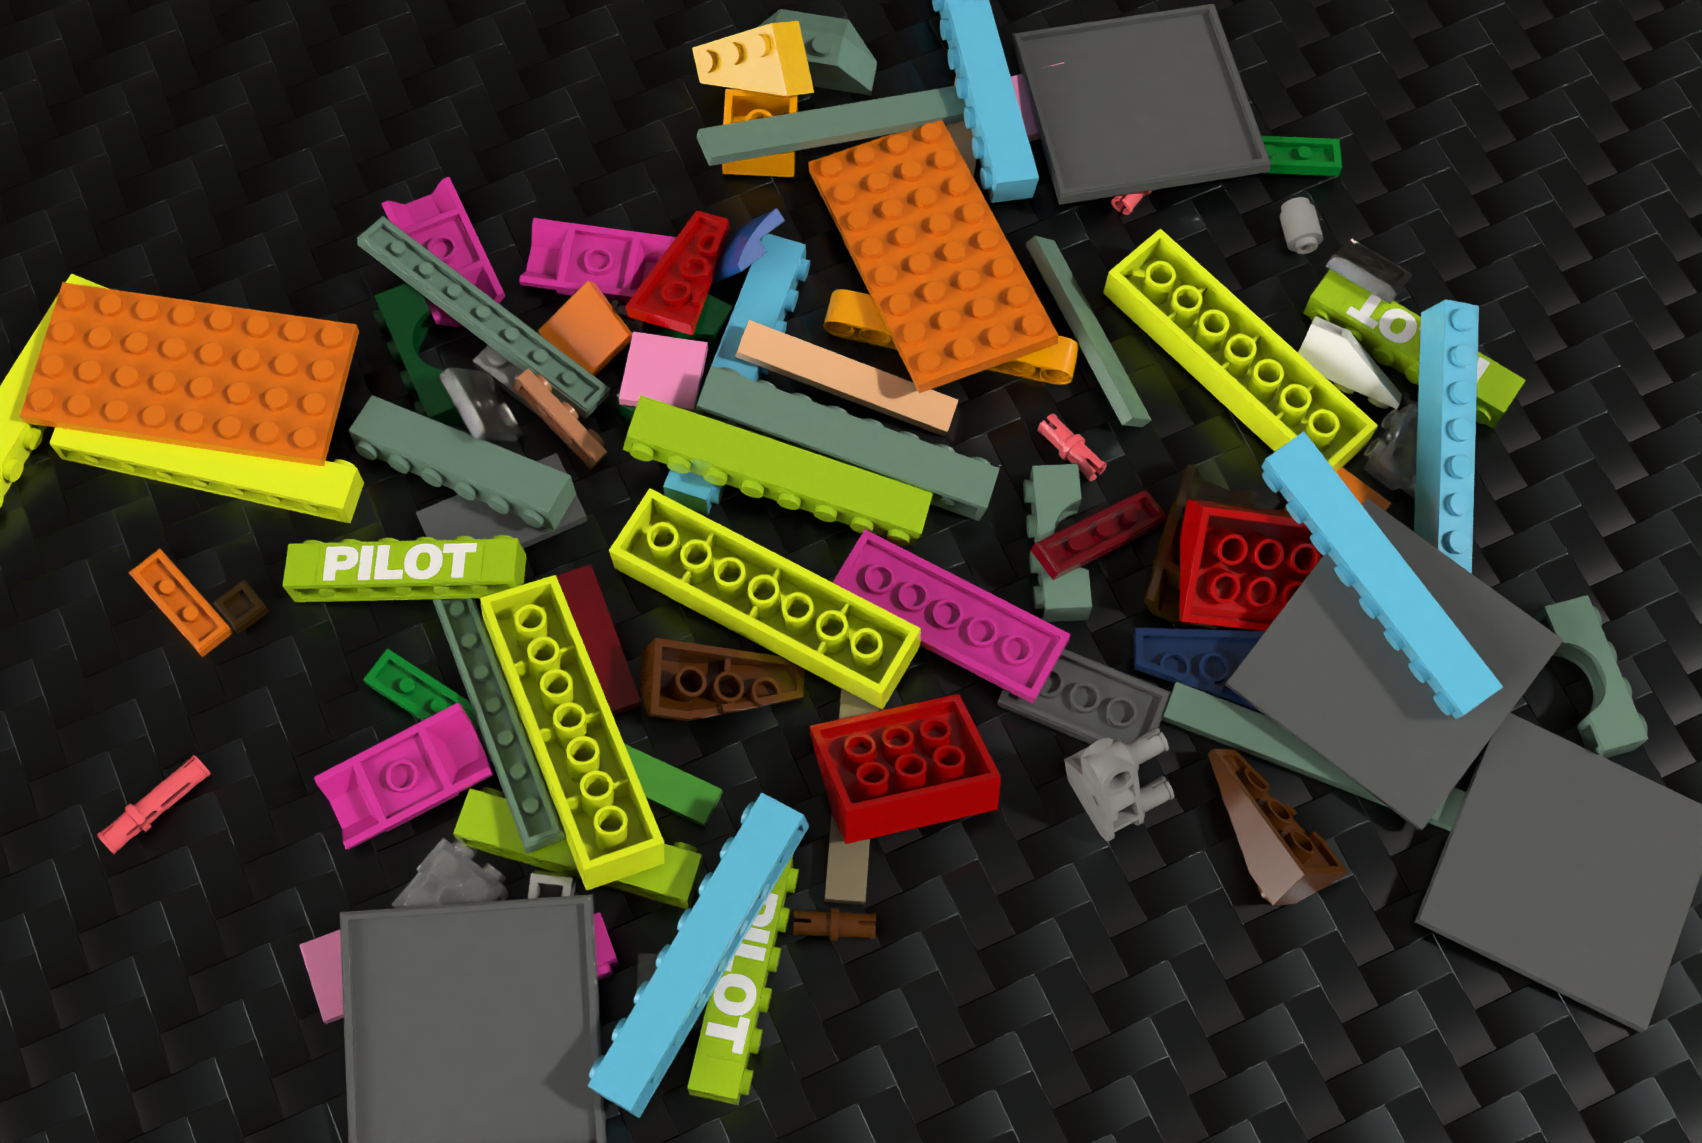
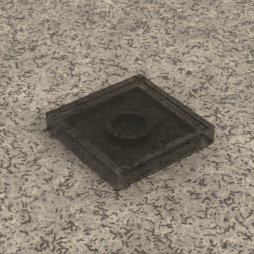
M1354 239L1347 241L1332 255L1327 264L1328 268L1389 304L1403 291L1413 276L1411 275L1412 273Z
M449 367L440 374L441 381L474 439L516 441L524 435L490 372Z

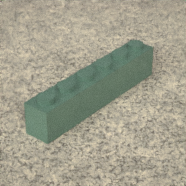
M373 395L349 429L351 438L356 446L355 449L363 457L369 460L377 458L385 461L392 468L404 474L408 473V471L417 474L432 486L440 487L443 485L451 488L464 499L470 501L474 500V498L487 503L490 508L498 513L507 514L509 512L517 515L528 525L535 528L543 526L555 531L576 496L573 481L569 474Z

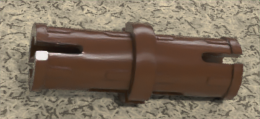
M831 908V912L799 911V909H795L793 936H830L832 941H838V937L875 939L876 913L839 912V908Z

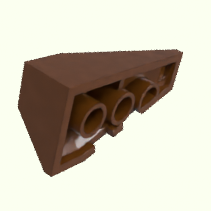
M655 638L642 651L640 692L648 716L691 721L802 699L804 697L805 669L781 656Z
M1212 749L1208 753L1249 873L1258 884V891L1265 900L1272 905L1296 904L1341 879L1348 873L1316 831L1309 836L1293 819L1297 812L1289 804L1285 806L1267 793L1270 790L1268 782L1235 749Z

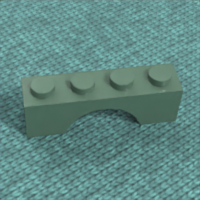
M1078 464L1032 466L1030 479L1024 480L1025 503L1031 502L1032 515H1027L1028 538H1034L1035 543L1053 535L1056 528L1064 520L1078 513L1081 502ZM1030 551L1031 573H1037L1038 586H1033L1034 609H1041V619L1046 622L1088 620L1092 609L1089 570L1079 567L1053 581Z
M1588 595L1545 606L1534 619L1563 639V642L1554 652L1553 656L1566 658L1578 665L1585 672L1592 685V708L1587 717L1577 725L1585 748L1604 758L1636 750L1649 739L1647 736V724L1644 717L1637 712L1632 701L1630 683L1621 675L1616 663V650L1613 644L1607 641L1602 630L1600 612L1595 606H1592Z

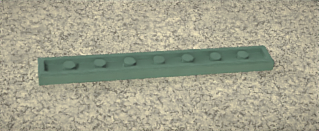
M956 86L701 128L698 129L697 140L709 166L910 131L939 120H943L944 124L957 123L964 120L966 104L964 99L957 97Z
M384 216L357 237V245L523 372L529 368L534 375L537 373L541 374L550 383L552 394L562 402L569 403L583 418L586 419L610 395V388Z
M432 599L526 853H531L566 839L475 599Z
M1175 683L1162 721L1386 806L1267 716L1184 684ZM1453 788L1428 823L1451 831L1466 792Z

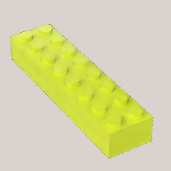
M1161 228L1108 272L1103 294L1274 452L1302 432H1305L1335 472H1337L1370 441L1378 425Z
M650 488L609 549L614 568L882 710L921 646V628Z
M556 575L480 598L483 623L586 891L665 864L663 838Z

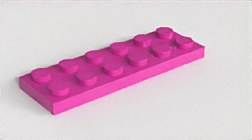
M866 529L832 582L921 628L922 647L1032 704L1036 701L1070 640L1071 634Z

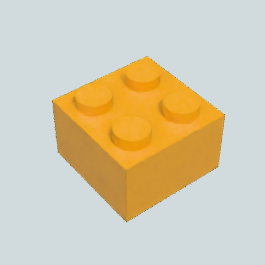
M726 89L723 125L798 112V95L782 96L749 90ZM796 151L723 163V174L794 177Z

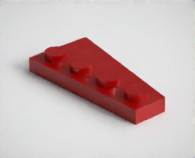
M696 211L626 304L627 316L693 335L730 232L729 220Z

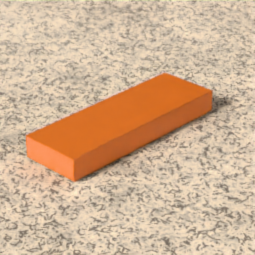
M160 548L129 572L133 579L202 657L234 633Z

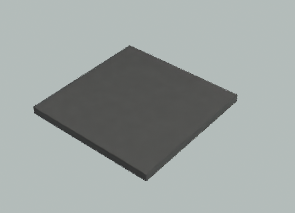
M1214 4L1012 34V46L1020 73L1023 74L1034 121L1059 205L1269 172L1271 162Z
M1367 498L1362 504L1363 508L1502 684L1503 688L1458 719H1455L1452 714L1449 716L1444 714L1435 703L1433 696L1436 693L1427 681L1421 683L1411 672L1408 666L1411 661L1403 650H1395L1387 641L1383 633L1386 628L1377 617L1372 619L1363 610L1359 603V599L1362 598L1352 585L1347 587L1339 579L1334 570L1337 565L1328 553L1323 555L1225 685L1420 831L1423 830L1563 642V639Z
M1509 713L1482 750L1415 922L1639 1032L1647 1031L1702 874V804Z
M593 894L340 912L349 1143H607L604 1097L588 1087L591 1078H589L590 1070L598 1057L602 1055Z

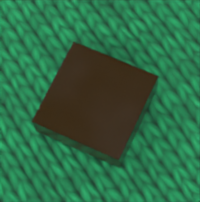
M245 579L212 602L237 635L270 612Z

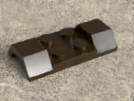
M1191 464L1186 466L1177 497L1172 503L1153 562V572L1143 600L1153 615L1186 629L1215 630L1217 628L1216 625L1182 622L1179 620L1180 536L1187 498L1253 507L1257 493L1251 490L1229 491L1202 479L1195 466Z

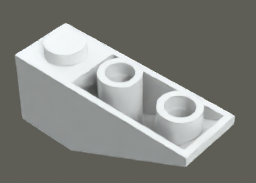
M1315 316L1298 353L1326 379L1333 381V385L1337 389L1349 394H1353L1356 391L1368 396L1367 400L1377 407L1388 409L1391 406L1397 409L1402 394L1354 335L1347 329Z

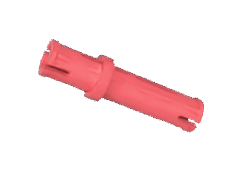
M193 755L144 798L134 805L131 803L124 808L126 812L103 831L99 832L97 836L115 854L139 832L149 830L152 827L150 823L211 773Z

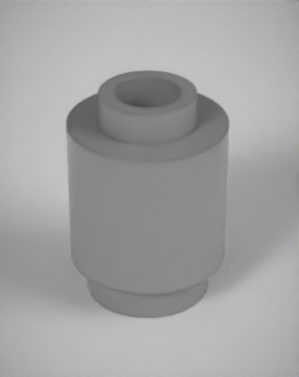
M1297 197L1286 201L1281 206L1282 212L1279 218L1288 249L1298 254L1313 252L1323 241V234L1315 206L1310 204L1309 199L1305 197Z

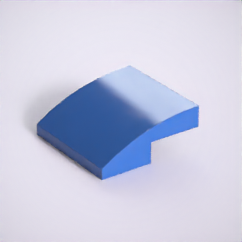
M777 208L741 225L727 238L711 285L742 272L767 253L759 239L785 221Z

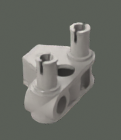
M1157 727L1129 743L1111 738L1097 740L1089 747L1064 759L1069 784L1096 829L1107 842L1115 838L1114 832L1131 823L1136 826L1144 823L1145 812L1174 798L1173 789L1164 776L1158 777L1141 788L1139 785V765L1169 750L1164 734L1160 733V729Z

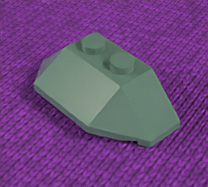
M780 9L758 26L761 27L778 22L799 21L812 85L814 87L871 95L877 61L848 19Z

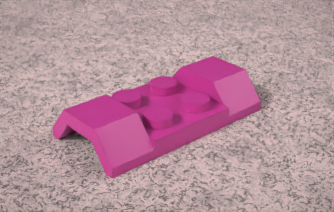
M450 177L442 179L432 194L410 203L401 204L389 200L381 203L390 222L498 304L505 297L504 291ZM424 296L436 324L451 327L462 325Z
M533 218L530 255L526 271L521 274L519 283L523 286L556 290L557 294L573 296L587 281H591L597 285L608 301L618 299L622 303H628L676 237Z
M456 703L315 776L314 780L330 801L342 828L343 844L349 850L459 795V792L494 774L490 757L474 724L462 706Z

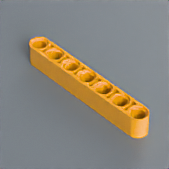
M838 289L832 292L823 324L826 332L836 337L897 350L871 295L845 289ZM1058 336V344L987 370L1051 384L1066 385L1071 383L1073 379L1079 345L1070 338Z

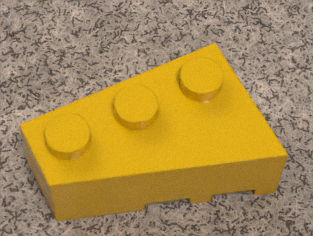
M799 21L770 23L692 48L699 81L702 84L782 96L814 93Z

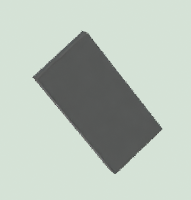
M557 453L537 461L566 473ZM459 495L416 512L426 537L436 540H454L458 536H469L474 539H492L497 535H507L518 538L523 549L588 521L577 495L574 497L555 531L543 526L540 528L532 527L517 515L509 512L507 514L498 513L485 502L475 498L470 501Z
M1064 649L1034 704L1003 689L997 706L1089 744H1093L1103 738L1119 739L1129 743L1150 732L1151 729L1159 727L1172 692Z

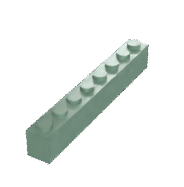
M711 366L696 405V414L932 492L931 505L976 521H980L988 507L1000 469L992 466L989 461L981 457H967L955 453V450L947 445L927 443L911 432H897L885 428L877 420L854 417L840 407H826L812 402L811 398L804 394H790L776 389L770 382L764 380L753 381L742 377L737 371L727 367L717 368Z

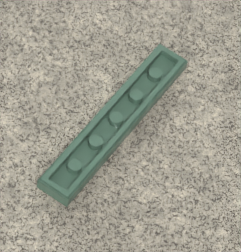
M1038 236L1032 237L1026 242V247L1122 425L1145 426L1152 420L1054 240Z

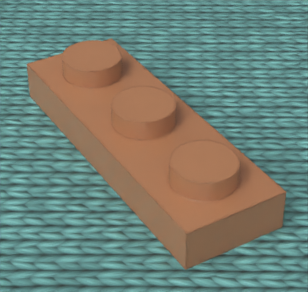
M528 368L517 377L513 389L590 470L593 469L607 453L604 449L605 444L602 438L594 430H587L577 420L579 416L569 403L565 401L561 403L552 394L550 383L541 374L537 373L534 375Z

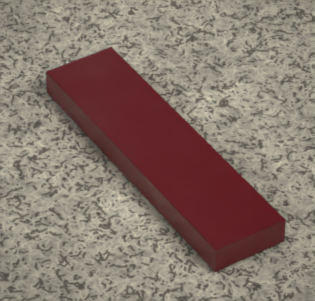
M1145 489L1035 543L1030 551L1054 581L1164 525L1168 516Z
M592 564L557 575L556 577L612 715L614 716L642 706Z

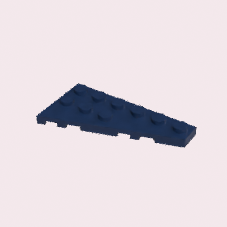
M1135 628L1133 632L1134 670L1172 683L1178 682L1228 702L1260 712L1225 684L1265 631Z

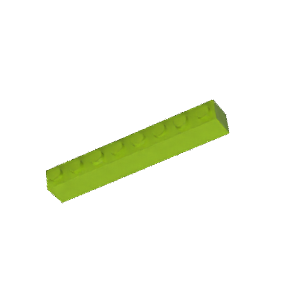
M640 395L623 450L630 452L631 456L642 461L655 460L667 464V467L675 472L683 474L691 472L703 476L711 484L718 486L727 484L739 488L742 493L750 497L761 498L764 496L776 500L780 506L786 509L798 510L800 508L814 513V516L822 521H839L848 524L852 530L858 533H863L866 529L871 533L886 537L887 541L898 546H914L922 534L933 495L932 492Z

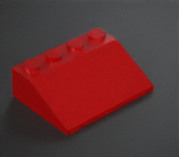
M1187 498L1180 536L1179 620L1182 622L1266 631L1323 557L1310 539L1311 531L1304 522L1301 524L1297 523L1288 511Z
M960 694L810 726V735L831 811L845 844L998 810L1001 775Z

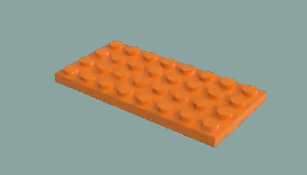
M943 120L927 123L910 131L890 134L808 162L809 172L919 393L1058 344L1059 335Z
M62 282L20 417L25 423L324 467L359 330L356 324Z

